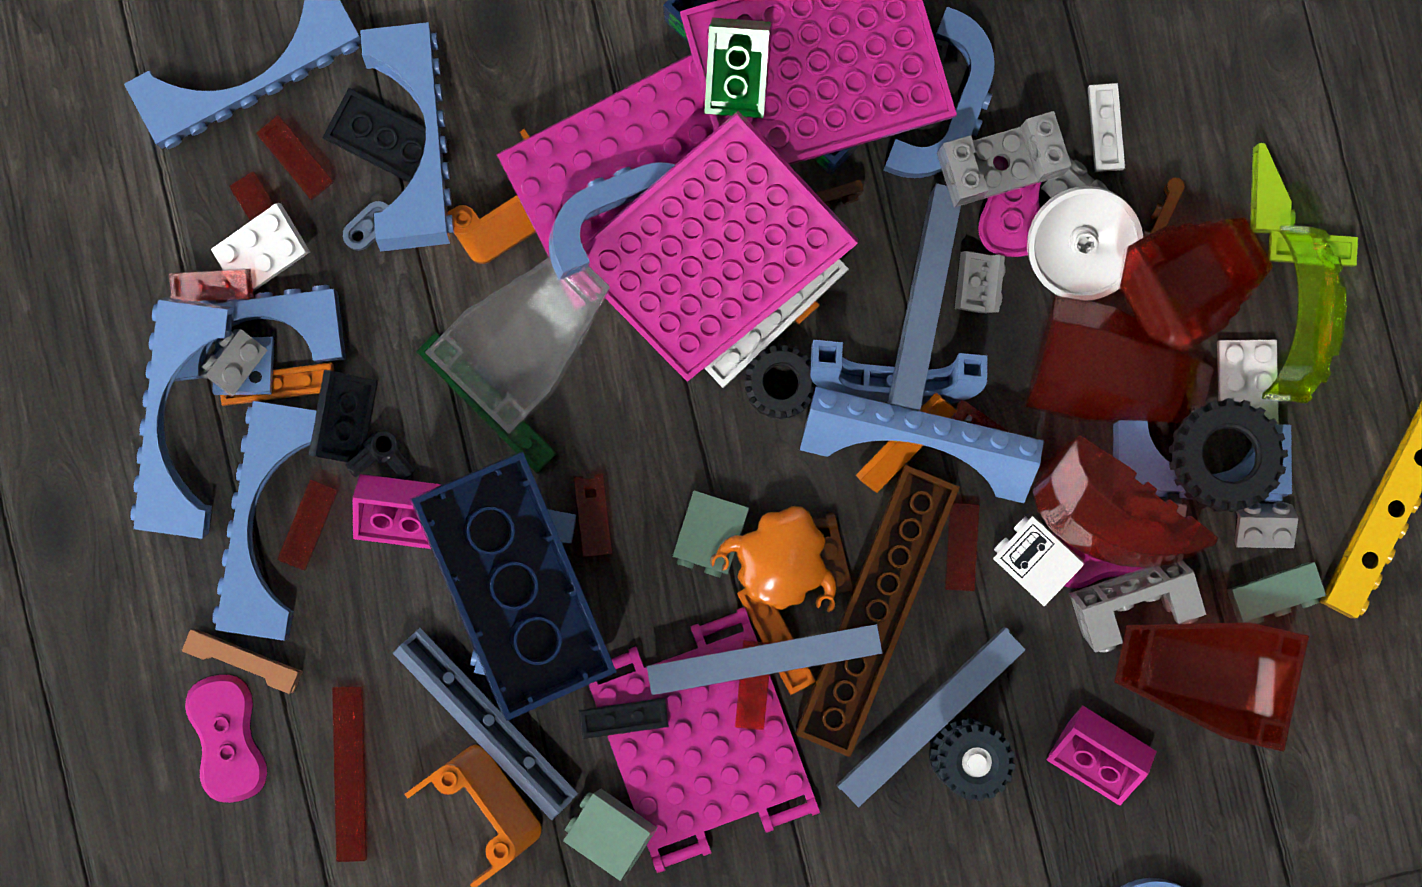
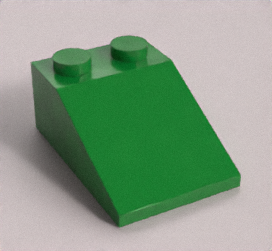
M712 17L709 25L704 114L733 116L739 111L744 117L764 118L772 22Z

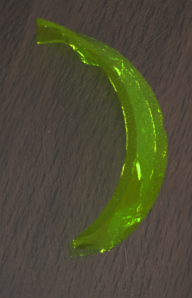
M1280 226V233L1290 249L1296 269L1298 317L1288 358L1276 380L1262 393V399L1306 404L1313 399L1311 395L1320 383H1326L1332 373L1329 366L1333 355L1339 356L1345 330L1344 321L1347 309L1346 287H1342L1340 284L1339 273L1343 270L1341 259L1338 256H1334L1328 242L1331 237L1326 230L1308 226Z

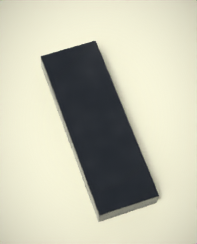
M665 698L578 710L582 739L669 727Z

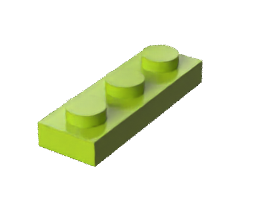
M1272 231L1269 236L1268 261L1354 267L1357 266L1358 237Z

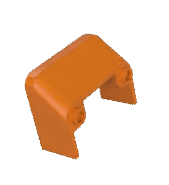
M525 129L520 131L523 140L529 137ZM517 195L480 219L474 210L466 205L456 206L448 211V215L453 217L454 234L470 258L479 264L489 263L536 233Z
M478 744L466 748L404 794L408 799L430 782L434 784L439 792L446 795L454 794L465 787L498 832V835L491 839L486 846V857L492 866L476 877L470 884L471 887L479 886L536 842L542 832L540 821L502 768Z

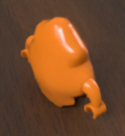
M791 506L780 512H768L761 517L756 531L743 536L735 535L726 539L720 545L717 553L710 559V564L713 567L715 560L718 557H723L724 565L722 566V571H724L729 566L727 555L730 552H736L742 566L738 573V579L745 587L747 596L777 609L783 610L791 605L801 604L805 599L806 592L819 587V585L824 588L825 593L817 597L816 607L819 608L823 599H828L830 602L827 612H831L835 607V601L833 600L836 593L835 578L826 568L820 556L825 545L824 534L816 527L810 512L804 507Z

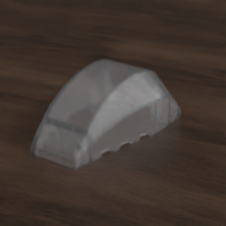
M549 257L536 265L535 268L514 279L508 285L493 292L481 302L466 309L425 353L510 434L555 392L601 308L610 286L589 266L584 271L559 280Z

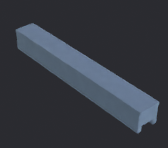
M937 183L929 196L888 404L916 411L921 408L961 206L953 207L947 186Z
M875 624L647 666L651 693L656 695L877 655L883 652L878 625Z
M1003 627L836 784L858 808L1025 651L1023 646L1009 633L1010 630Z
M421 628L416 630L414 634L393 652L398 660L551 820L578 794L509 720L506 721L502 713Z

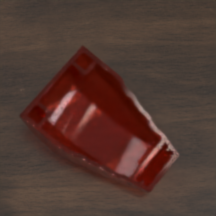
M1245 217L1224 219L1215 223L1205 221L1196 225L1187 223L1177 227L1168 225L1124 249L1118 288L1148 339L1185 352L1225 329L1230 323L1229 320L1239 312L1240 306L1250 298L1253 289L1261 284L1273 268V265Z
M1055 296L1025 407L1079 422H1117L1124 420L1182 424L1181 421L1185 417L1205 405L1214 368L1163 334L1115 307L1075 298Z
M1080 435L1046 460L1038 470L1032 489L1038 512L1051 531L1067 544L1093 558L1128 567L1150 568L1171 565L1196 556L1215 545L1218 540L1216 535L1192 516L1184 518L1177 512L1179 506L1172 500H1167L1165 503L1155 495L1157 488L1152 484L1145 482L1143 485L1136 480L1137 473L1133 469Z
M1254 623L1126 625L1114 682L1223 738L1284 752L1309 636Z

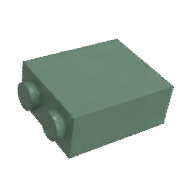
M694 490L672 556L678 558L676 564L693 569L694 564L704 566V573L719 578L722 573L728 574L735 552H730L727 555L729 566L724 571H722V566L724 565L723 557H718L713 567L710 564V559L717 553L720 545L726 539L741 534L749 508Z
M599 789L593 794L589 792L581 802L580 807L583 810L579 817L574 816L565 828L568 834L564 842L621 881L628 876L658 827L603 789Z

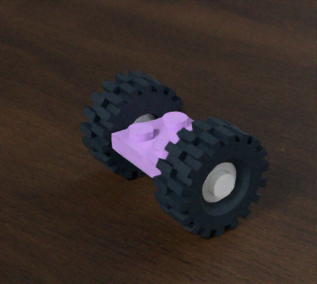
M972 718L954 719L943 727L930 743L929 760H931L933 771L945 785L964 799L984 801L985 798L991 799L996 797L995 794L999 791L1002 793L1006 789L1005 785L1011 782L1013 778L1011 774L1015 770V763L1013 761L1015 755L1014 751L1011 750L1009 741L997 730Z

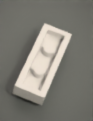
M1118 83L1089 85L1088 99L1095 172L1124 170L1125 161Z

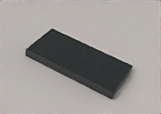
M348 88L322 138L410 183L424 153L426 127ZM446 138L447 147H448V145L450 144L451 140L448 139V138Z

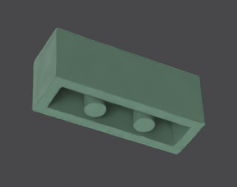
M1307 562L1226 589L1237 622H1247L1248 626L1264 622L1263 616L1274 613L1275 617L1291 613L1290 607L1301 604L1302 608L1318 604V598L1326 596L1315 562Z

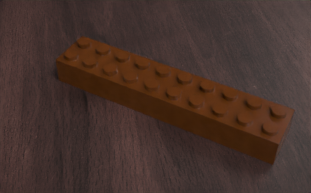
M908 465L903 466L837 628V631L877 624L883 653L823 664L795 734L797 736L851 757L960 488L959 486Z

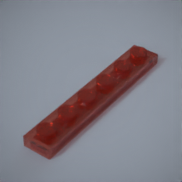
M363 686L332 687L336 862L366 861Z

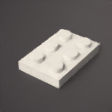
M281 203L274 204L211 249L238 296L244 297L310 253Z
M1277 340L1217 341L1218 401L1225 400L1226 398H1234V401L1238 402L1243 400L1250 401V406L1256 409L1262 407L1266 410L1264 415L1269 420L1274 418L1279 424Z

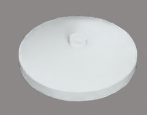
M1094 186L1071 188L1049 199L1035 215L1027 237L1029 262L1038 279L1053 293L1076 301L1099 299L1121 288L1135 272L1143 251L1142 227L1133 209L1114 192Z

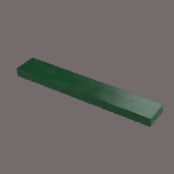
M437 332L416 351L516 453H524L528 465L537 474L557 455L545 440Z

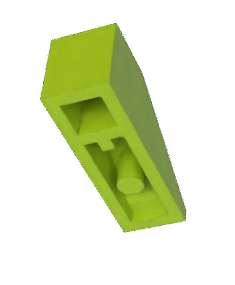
M1259 143L1253 147L1250 233L1289 232L1291 227H1294L1296 218L1295 210H1291L1292 201L1266 144Z

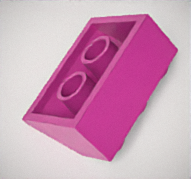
M360 474L353 495V539L431 549L410 498L436 488L441 484Z
M1082 705L1066 725L1046 760L1111 801L1121 805L1147 777L1157 751Z

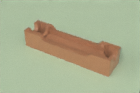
M191 629L189 631L182 652L202 660L213 657L265 678L268 686L288 694L295 692L303 672L198 629Z

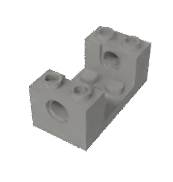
M1054 111L1028 118L1021 127L974 141L970 135L943 143L937 152L954 208L1063 176L1072 166ZM997 156L1005 157L1008 161V168L1003 171L996 169L993 165V159Z
M1179 556L1069 593L1082 636L1094 652H1109L1115 649L1116 645L1123 643L1114 611L1129 610L1134 607V604L1142 601L1152 602L1161 598L1163 607L1167 612H1172L1178 624H1191L1196 622L1199 617L1206 615L1195 574Z

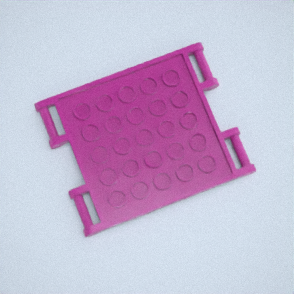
M745 607L736 609V613L699 626L698 623L690 626L698 648L653 665L759 646ZM740 623L742 624L744 631L706 645L704 636ZM635 646L628 649V653L611 658L615 669L633 663L636 671L599 685L597 681L589 684L597 707L665 698L669 727L607 736L634 811L658 827L647 844L657 873L665 871V867L703 854V856L711 854L712 852L704 831L750 814L759 813L765 832L768 833L773 831V827L808 814L814 816L820 813L769 674L652 695L647 667L644 668L638 649ZM805 795L807 803L769 816L767 808ZM696 835L698 843L664 856L660 855L658 848Z

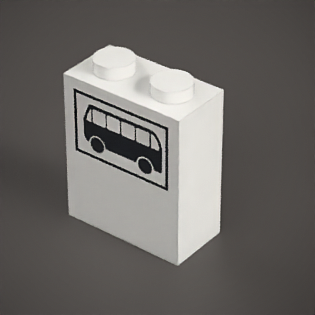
M1025 516L1014 527V530L1017 532L1010 541L1005 537L994 549L998 554L993 559L1045 606L1079 571L1085 562L1036 516H1032L1030 520Z

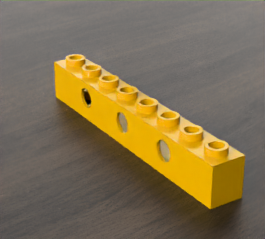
M1422 401L1325 589L1326 596L1321 597L1319 601L1349 618H1358L1359 615L1362 616L1366 612L1370 603L1367 599L1372 589L1376 590L1382 581L1383 575L1380 573L1384 565H1388L1392 561L1396 552L1394 546L1398 538L1402 539L1408 530L1409 524L1406 522L1410 514H1414L1422 502V498L1419 497L1422 493V466H1419L1414 459L1415 453L1422 449ZM1395 500L1402 502L1404 505L1398 518L1391 516L1388 511L1389 504ZM1367 552H1374L1378 556L1372 569L1366 568L1362 563V557Z

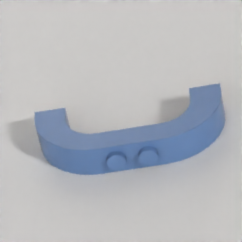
M947 7L935 38L947 41L949 45L959 50L968 65V78L956 107L957 115L952 118L945 137L932 146L916 147L897 139L895 140L884 171L897 176L924 178L941 172L942 169L937 152L942 144L970 135L977 136L982 124V120L978 119L981 108L987 110L993 95L988 92L993 79L995 65L990 40L984 30L971 17L950 7Z
M651 163L632 170L630 167H625L615 172V177L604 180L603 177L597 178L588 183L587 188L574 194L561 208L549 237V255L558 279L562 280L584 271L590 263L580 239V228L586 220L634 201L676 164Z
M813 340L810 376L815 385L819 388L874 401L888 402L895 367L851 362L842 357L843 342ZM958 353L956 360L951 365L940 369L928 370L921 405H924L936 392L950 404L970 399L979 394L987 384V356Z

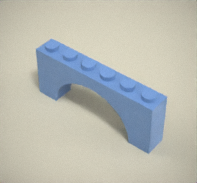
M329 285L314 286L311 292L301 293V289L284 290V295L273 296L272 292L255 294L256 299L244 300V296L228 297L226 303L216 304V300L199 301L201 303L234 307L232 327L246 321L258 319L275 320L292 326L306 340L311 350L313 361L316 363L346 360L338 292L335 289H330ZM215 340L200 349L184 365L175 381L203 378L200 375L204 370L201 365Z
M1119 420L1114 423L1113 493H1122V498L1130 495L1139 497V493H1150V498L1166 499L1168 494H1179V499L1190 500L1183 495L1186 492L1181 485H1176L1174 480L1177 477L1175 471L1170 470V462L1159 453L1153 444L1149 434L1148 421ZM1275 425L1278 434L1283 433L1285 436V440L1281 442L1283 450H1288V457L1283 460V466L1286 467V471L1278 480L1280 482L1279 486L1268 494L1269 497L1265 501H1283V497L1292 494L1291 425ZM1253 444L1248 454L1238 465L1229 471L1212 475L1222 481L1229 482L1245 478L1251 472L1255 463Z

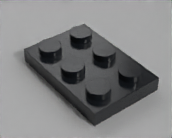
M324 370L309 456L347 463L365 448L363 443L367 440L377 380Z

